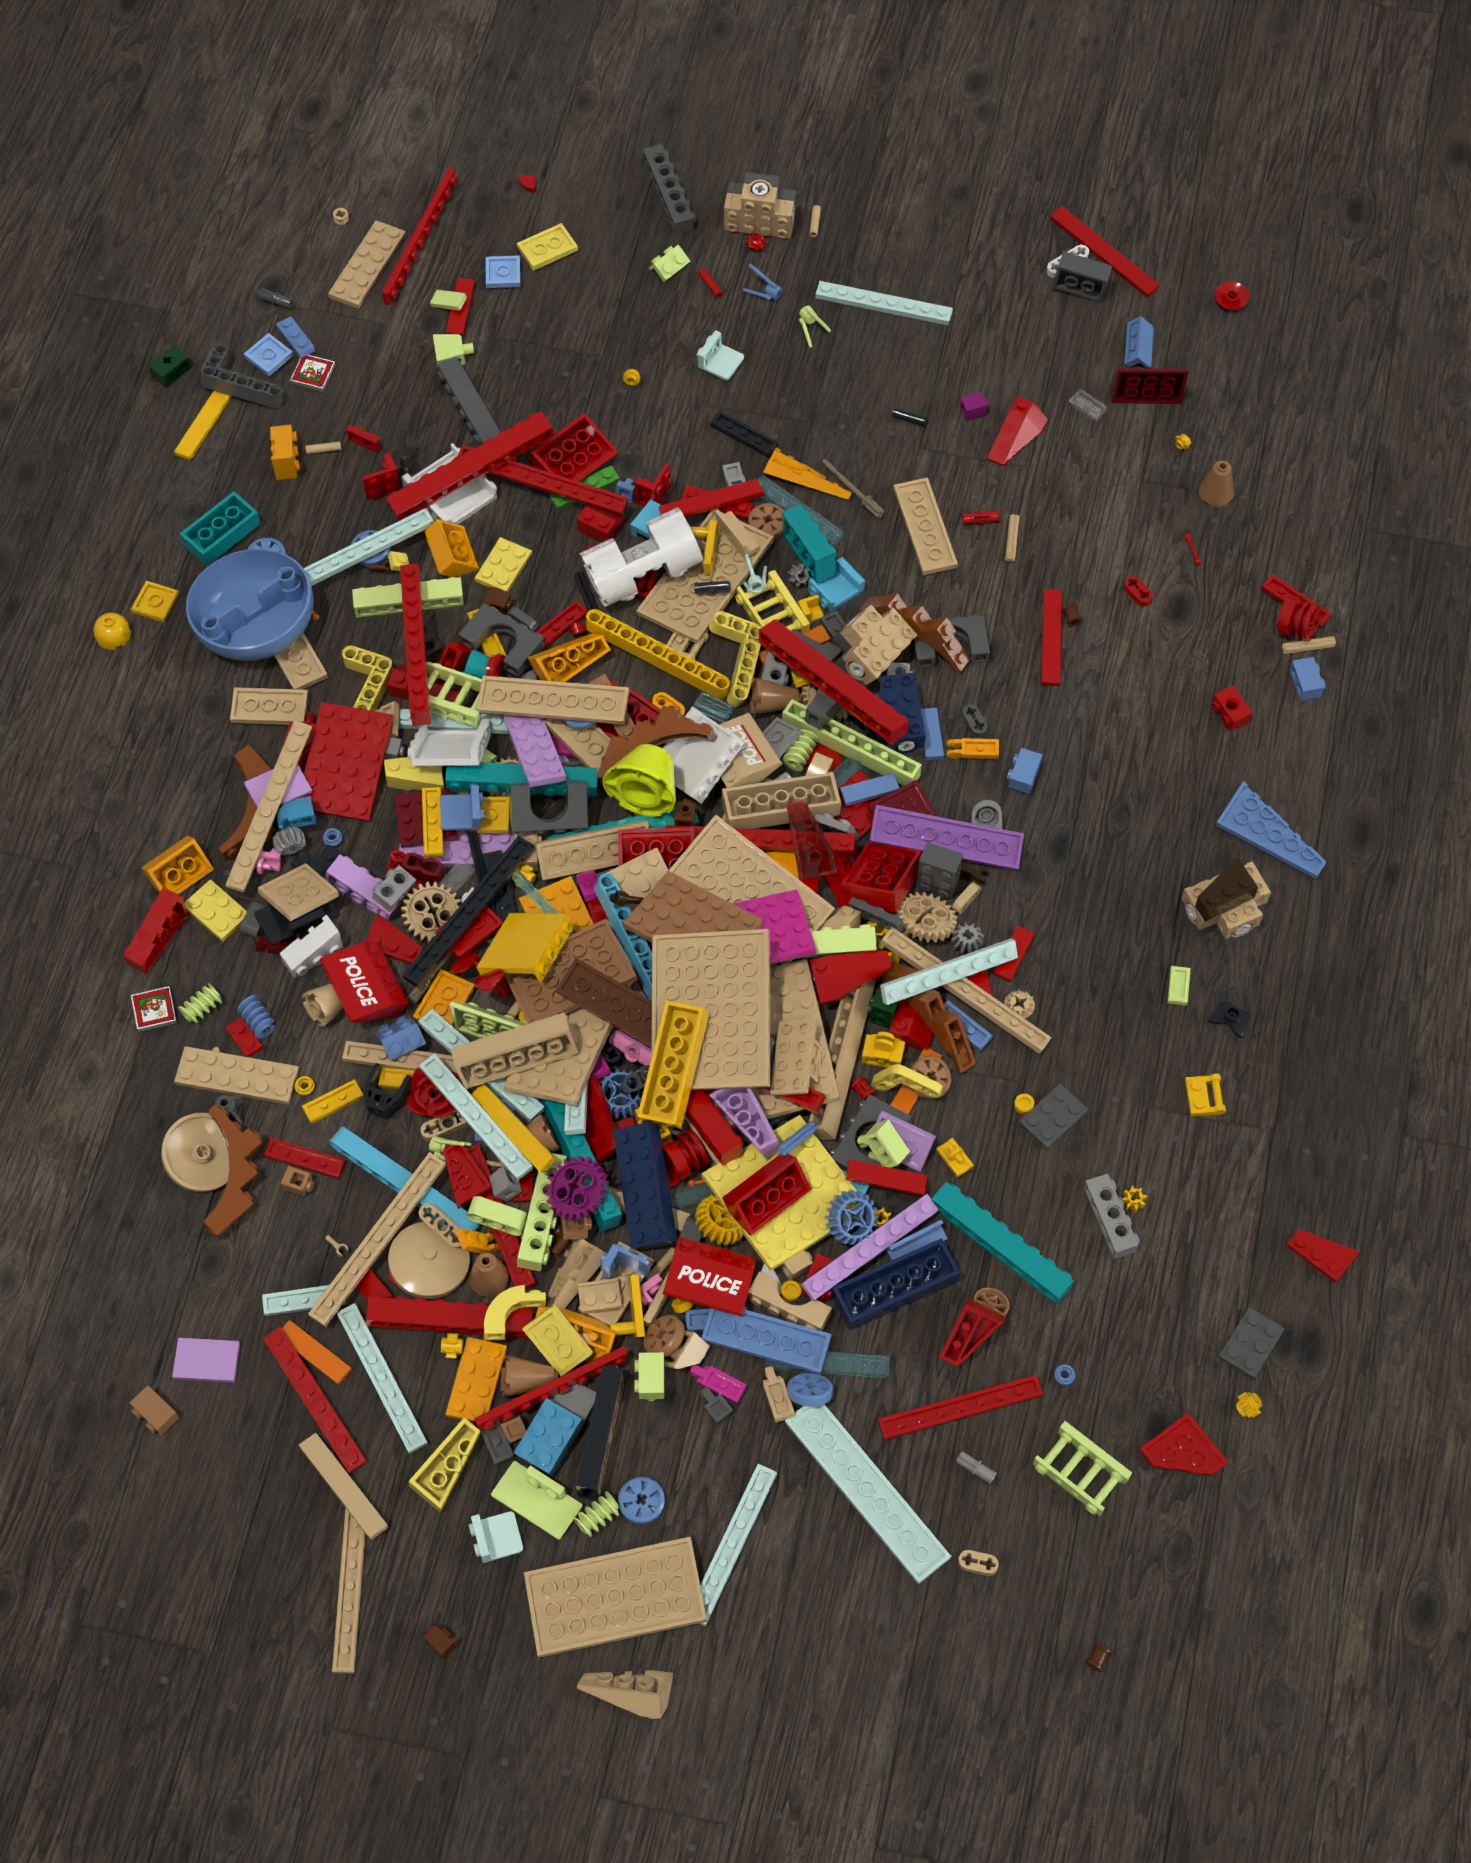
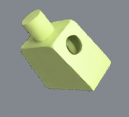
M459 334L433 335L437 366L455 357L458 358L461 365H464V355L474 353L473 343L462 344L461 335Z

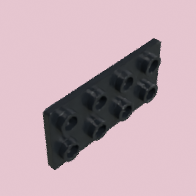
M332 900L292 921L288 920L273 905L254 912L256 920L271 945L304 932L312 926L315 927L323 922L322 918L326 914L329 919H333L339 914Z

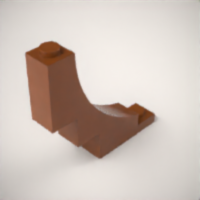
M892 962V969L880 977L884 984L919 970ZM930 989L904 999L924 1019L935 1034L944 1052L952 1056L957 1072L963 1073L976 1064L959 1014L945 1009L939 992Z

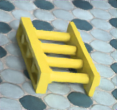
M775 570L768 573L767 586L760 593H744L740 586L737 587L735 599L739 605L743 606L753 623L764 627L774 619L779 621L788 616L793 620V624L786 626L790 631L795 629L804 633L810 630L809 621ZM768 590L775 592V597L754 607L749 601L750 598ZM777 603L784 606L783 611L762 620L758 615V612Z

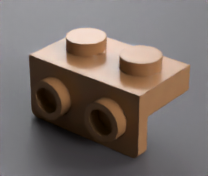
M584 1198L580 1199V1204H582L584 1202ZM583 1215V1221L578 1220L576 1217L575 1222H573L569 1218L565 1220L562 1216L560 1217L563 1240L588 1238V1230L592 1229L591 1218L588 1219Z

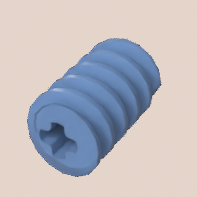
M251 995L238 1005L237 1011L242 1016V1019L246 1021L247 1026L250 1027L255 1037L262 1039L270 1035L276 1029V1026L272 1025L274 1019L269 1018V1012H265L266 1008L261 1006V1001H257V996Z

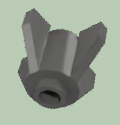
M222 1095L212 1099L218 1108L223 1107L229 1114L227 1117L230 1120L233 1119L240 1126L243 1125L242 1120L237 1115V1107L244 1102L241 1096Z

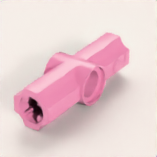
M618 1029L610 1036L608 1043L623 1052L628 1061H638L644 1066L650 1065L652 1049L648 1045L635 1040Z

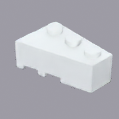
M327 914L322 918L323 922L316 928L312 926L308 929L310 933L302 940L297 938L280 952L282 962L294 978L303 976L314 966L321 965V957L343 949L339 931Z

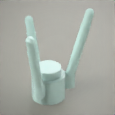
M745 554L751 576L748 579V584L744 581L743 585L749 593H760L767 586V566H764L761 579L760 576L754 574L749 555Z

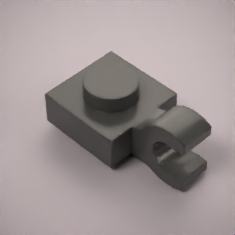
M707 1386L700 1391V1396L708 1403L704 1406V1409L716 1424L733 1412V1409L721 1394L715 1397Z

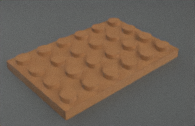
M670 871L661 878L623 922L625 929L650 942L653 940V935L760 929L763 925V919Z
M606 919L570 935L542 982L538 981L535 974L505 973L504 977L528 1024L564 1012L567 1014L580 1007L556 993L557 987L575 958L625 986L638 980Z

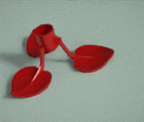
M469 953L461 960L457 959L449 970L452 973L464 972L472 965L477 966L479 964L477 960L480 956L477 953ZM495 969L489 973H484L474 980V985L480 990L492 993L494 988L499 998L505 997L512 992L504 977L505 972L502 969Z

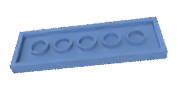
M710 1308L701 1339L707 1343L821 1374L831 1334L745 1309L741 1317Z

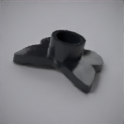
M1222 1002L1219 1010L1210 1016L1208 1022L1214 1024L1226 1023L1230 1025L1232 1031L1239 1038H1242L1245 1031V1023L1249 1020V1013L1245 1010H1240L1236 1006H1232L1229 1002Z

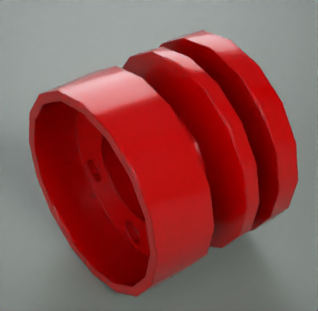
M1287 597L1279 613L1277 632L1289 637L1295 633L1297 639L1303 638L1304 641H1311L1319 625L1321 606L1316 603L1311 604V602H1305L1303 605L1302 600Z
M691 1129L685 1130L684 1136L681 1133L677 1135L678 1145L672 1139L662 1143L665 1164L671 1169L678 1181L691 1175L689 1165L696 1171H699L701 1166L706 1167L709 1165L706 1150L700 1139Z

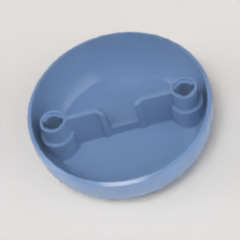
M248 549L226 555L213 562L200 573L188 593L186 613L192 631L207 649L231 660L257 661L281 653L301 636L313 612L314 596L311 582L303 567L296 560L274 550Z

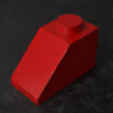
M460 641L447 643L438 664L460 672L466 666L472 649Z

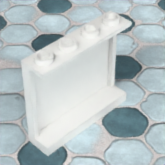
M452 443L450 444L451 452L413 477L408 473L403 475V487L405 488L411 482L414 483L425 474H430L439 466L451 462L452 459L458 456L461 448H457ZM484 474L427 506L426 510L435 521L440 519L459 524L497 499V487L492 481L489 482Z
M692 706L685 717L692 719L698 724L707 723L711 725L715 733L713 741L699 738H682L668 741L663 750L673 759L675 786L702 804L745 742Z
M482 719L478 729L428 730L427 725L419 726L418 732L415 733V739L412 740L411 747L408 748V758L411 759L412 766L479 765L491 737L490 719Z

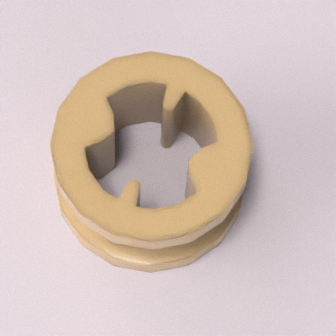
M344 208L334 210V222L338 225H345L349 221L347 210Z

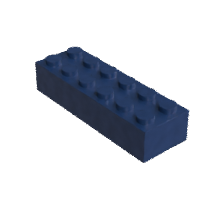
M645 1122L614 1130L613 1136L631 1249L643 1251L677 1243L659 1124Z
M941 1238L832 1287V1297L850 1331L958 1282L960 1271Z

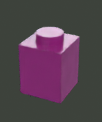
M981 392L961 397L960 410L965 421L986 415L988 402L986 398H983Z

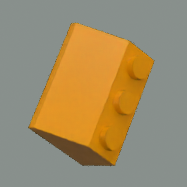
M437 519L424 531L439 574L457 577L479 570L464 526Z
M186 836L141 867L159 893L164 887L176 894H180L214 870L196 840L190 836Z

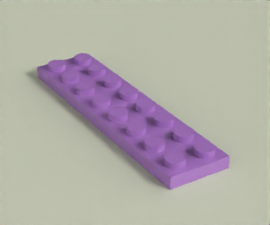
M876 805L869 843L922 850L923 853L926 843L929 842L962 853V861L1018 871L1024 833Z

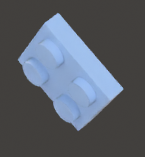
M520 256L486 257V288L520 287Z
M269 333L244 353L245 359L267 376L273 374L294 356L293 351Z

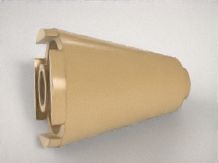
M331 983L309 990L302 995V998L305 997L306 1000L303 1002L307 1013L313 1021L318 1020L321 1022L320 1026L329 1024L343 1009Z

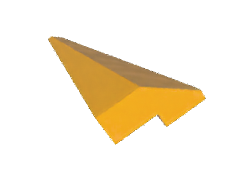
M777 447L763 473L847 500L852 493L839 487V484L836 482L831 483L825 480L826 477L794 460V457L780 453L781 450Z

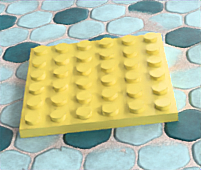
M799 1115L775 1129L774 1133L780 1144L805 1126L806 1122ZM814 1133L788 1153L797 1158L811 1187L809 1192L751 1236L730 1215L770 1271L830 1235L829 1231L831 1228L825 1226L829 1223V1220L824 1218L827 1215L829 1216V1212L826 1209L832 1207L829 1201H836L835 1195L841 1196L842 1191H857L850 1181L845 1180V1174ZM750 1144L742 1149L743 1155L723 1166L721 1163H718L703 1172L701 1177L730 1215L722 1197L777 1157L780 1152L765 1159ZM855 1201L848 1203L844 1208L849 1209L851 1205L855 1204Z

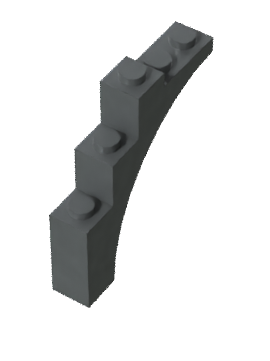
M795 629L791 630L832 663L841 657L842 649L828 641L821 645ZM818 689L814 700L806 708L805 722L820 730L843 707Z

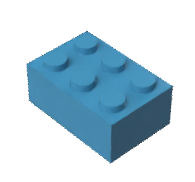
M546 1398L515 1449L514 1454L553 1477L585 1422L580 1417Z

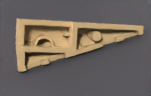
M571 1239L573 1244L570 1251H566L564 1254L567 1259L562 1268L558 1269L548 1294L550 1300L547 1307L555 1304L557 1308H566L578 1293L577 1284L586 1283L600 1267V1261L605 1252L584 1239Z

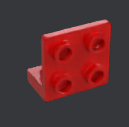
M390 452L383 454L384 462H382V467L384 470L362 477L367 500L376 499L382 495L400 490L397 468Z
M666 463L654 483L637 477L634 482L636 504L645 507L650 500L660 505L662 504L664 494L669 492L672 484L670 482L671 472L669 464Z

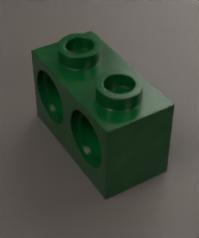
M878 989L876 995L871 996L868 1005L870 1006L868 1010L870 1022L890 1029L899 1006V1001L889 1005L884 1004L881 990Z

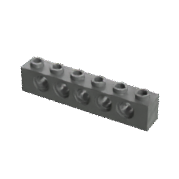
M662 144L644 148V163L674 234L693 230L696 217L694 212L690 211V202L688 199H685L684 188L679 185V176L674 173V165L669 161L668 151L664 150Z

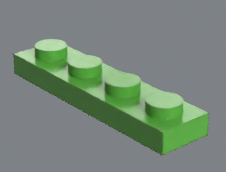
M608 466L585 477L580 482L604 490L617 484L620 477L612 466ZM555 494L549 495L550 500L558 511L577 503V501Z

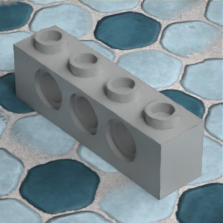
M1108 1174L1086 1180L1084 1191L1112 1257L1117 1259L1135 1253L1140 1241L1138 1235L1133 1233L1131 1229L1132 1222L1129 1215H1126L1123 1210L1124 1203L1122 1198L1117 1196L1115 1181L1110 1179ZM1106 1195L1110 1200L1105 1201L1100 1196ZM1114 1213L1117 1215V1218H1110L1108 1214ZM1116 1231H1122L1125 1236H1118Z

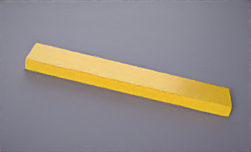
M213 391L175 449L174 453L176 456L191 461L232 398L231 395Z
M485 1083L480 1084L471 1096L537 1170L544 1173L556 1158Z

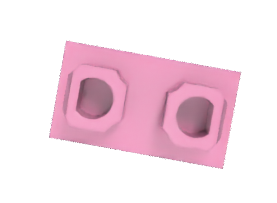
M262 848L255 865L257 874H262L264 869L280 872V854L274 848L270 852H264Z

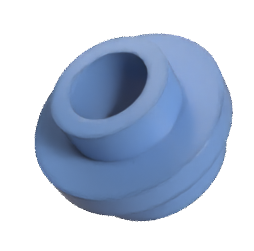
M334 828L328 829L323 835L324 843L332 847L339 845L342 841L341 832Z
M1064 1364L1056 1368L1054 1376L1059 1384L1069 1385L1075 1379V1371L1071 1366ZM1067 1373L1068 1378H1063L1061 1374Z

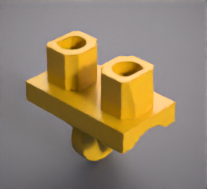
M953 1138L936 1148V1151L957 1178L974 1167L973 1163L964 1153V1150L959 1147Z

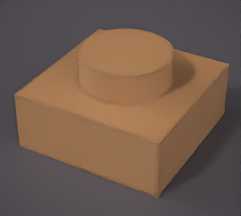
M521 1415L513 1417L509 1421L501 1422V1427L508 1443L523 1438L527 1431Z

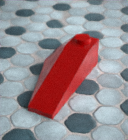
M887 950L830 955L810 960L821 1004L840 1000L850 991L859 989L865 982L874 980L892 969Z
M902 999L894 1015L889 1033L893 1034L894 1038L904 1041L905 1046L929 1050L934 1033L918 1012Z

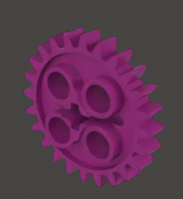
M572 1156L571 1162L564 1159L563 1166L558 1163V1171L552 1169L551 1171L554 1176L547 1177L551 1184L545 1185V1187L550 1189V1191L545 1193L546 1196L550 1197L546 1201L551 1205L550 1209L554 1212L556 1211L555 1214L559 1217L562 1216L565 1220L569 1218L573 1222H575L576 1217L578 1220L583 1221V1215L589 1219L591 1211L597 1214L595 1208L597 1206L603 1207L600 1201H606L607 1199L603 1194L609 1193V1190L604 1188L609 1185V1182L604 1180L607 1177V1174L603 1172L604 1169L598 1166L596 1161H592L589 1157L584 1159L582 1156H579L578 1160ZM575 1173L574 1178L570 1180L571 1174ZM592 1179V1183L587 1186V1182ZM567 1191L566 1197L562 1198L563 1193ZM584 1198V1202L579 1205L580 1199Z

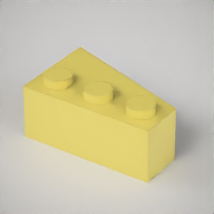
M408 757L384 760L388 787L409 791L411 789L422 791V788L430 787L445 788L442 765L412 766L411 759Z

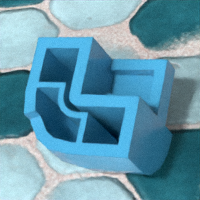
M310 796L290 800L281 806L277 815L279 832L288 827L299 828L316 824L315 812Z

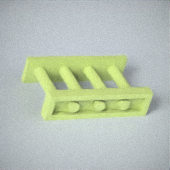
M427 662L428 675H430L428 677L429 691L436 678L446 681L438 697L429 695L430 712L478 728L481 723L480 713L477 711L479 694L471 708L461 706L470 689L480 693L482 679L444 667L438 663ZM453 683L463 686L455 702L444 700Z
M1064 1421L1058 1431L1060 1434L1059 1441L1044 1459L1037 1455L1033 1465H1035V1469L1040 1474L1049 1476L1086 1505L1085 1508L1091 1514L1101 1516L1105 1509L1101 1503L1117 1483L1122 1482L1125 1485L1130 1479L1132 1472ZM1071 1443L1077 1447V1452L1063 1470L1058 1472L1050 1464L1065 1445ZM1088 1456L1093 1460L1094 1465L1076 1486L1067 1477L1081 1459ZM1105 1469L1110 1473L1111 1478L1093 1499L1084 1490L1098 1472Z

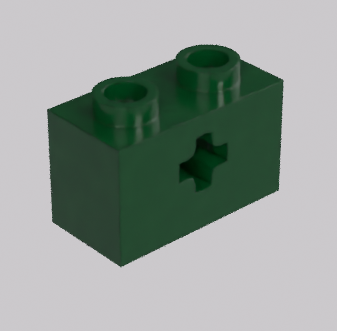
M175 345L166 350L164 354L149 365L151 376L165 388L191 368L189 357Z

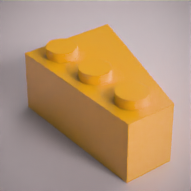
M292 425L270 427L271 452L273 453L271 460L276 480L297 478V471H300L299 460H296V456H299L298 446L294 444V442H297L296 431L292 430Z

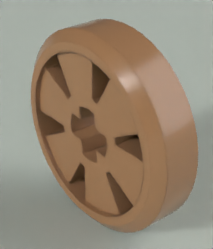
M760 504L750 512L748 525L768 533L776 539L783 534L782 512L784 510L775 504Z
M924 1056L912 1064L911 1070L928 1077V1074H931V1078L943 1086L940 1097L948 1091L951 1085V1073L943 1060L936 1056ZM913 1089L921 1098L928 1100L936 1099Z
M664 1315L655 1320L645 1333L644 1349L648 1353L664 1352V1357L672 1354L679 1347L684 1337L685 1327L682 1321L674 1315Z

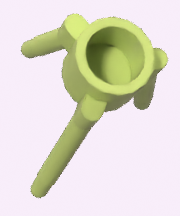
M805 306L800 310L801 318L799 321L802 324L807 343L812 348L805 323L812 324L817 321L828 332H831V329L817 316L811 306Z
M433 1136L429 1144V1150L434 1152L436 1157L445 1161L444 1155H442L444 1148L450 1145L470 1147L472 1144Z

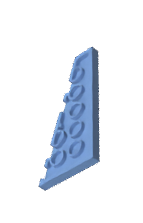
M1245 781L1242 782L1216 823L1217 827L1314 879H1317L1326 864V861L1311 846H1307L1301 840V836L1298 833H1294L1289 828V825L1270 806H1267L1260 800V796L1256 792L1253 793L1248 788V784Z

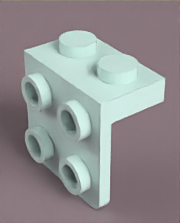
M716 330L712 336H708L703 348L701 347L697 352L698 367L723 380H729L744 360L742 353L721 343V333Z
M506 1512L482 1520L479 1514L471 1516L472 1523L469 1524L471 1536H476L477 1544H474L476 1556H481L483 1563L523 1551L520 1533L513 1512Z

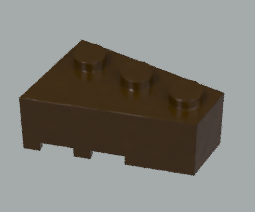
M1237 857L1198 896L1195 907L1206 922L1255 898L1258 886Z

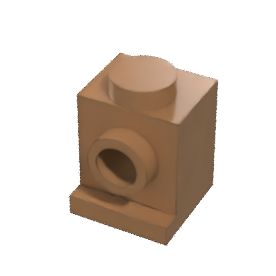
M288 1166L280 1184L283 1191H289L305 1197L306 1192L310 1193L312 1191L314 1181H312L311 1173Z

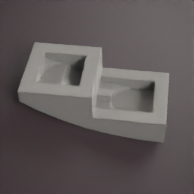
M740 462L722 465L727 487L746 482L742 474Z

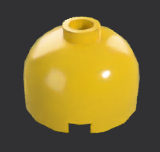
M105 613L94 624V637L99 646L104 649L115 650L116 647L125 646L130 640L131 630L129 623L123 616L117 613Z

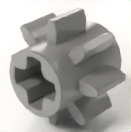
M799 563L798 567L792 565V569L787 572L790 574L788 580L794 582V585L798 587L800 583L806 585V581L811 578L808 574L810 569L804 568V564Z

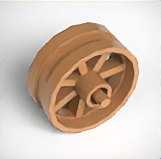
M982 1288L976 1292L973 1298L974 1301L1006 1317L1009 1310V1301L999 1290Z

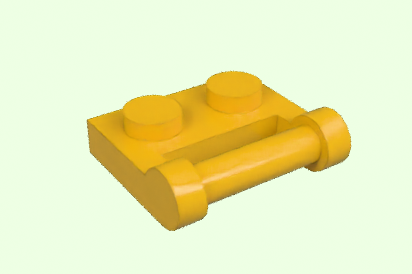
M1220 1074L1185 1078L1190 1117L1226 1113V1107L1223 1105ZM1206 1084H1212L1215 1106L1210 1107Z

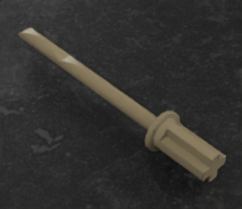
M823 459L824 465L862 500L861 506L863 508H867L877 519L883 516L882 514L885 511L873 500L871 495L865 497L833 465Z
M451 951L448 952L420 988L415 987L407 997L408 1000L415 1004L425 991L432 985L430 983L431 980L453 955Z

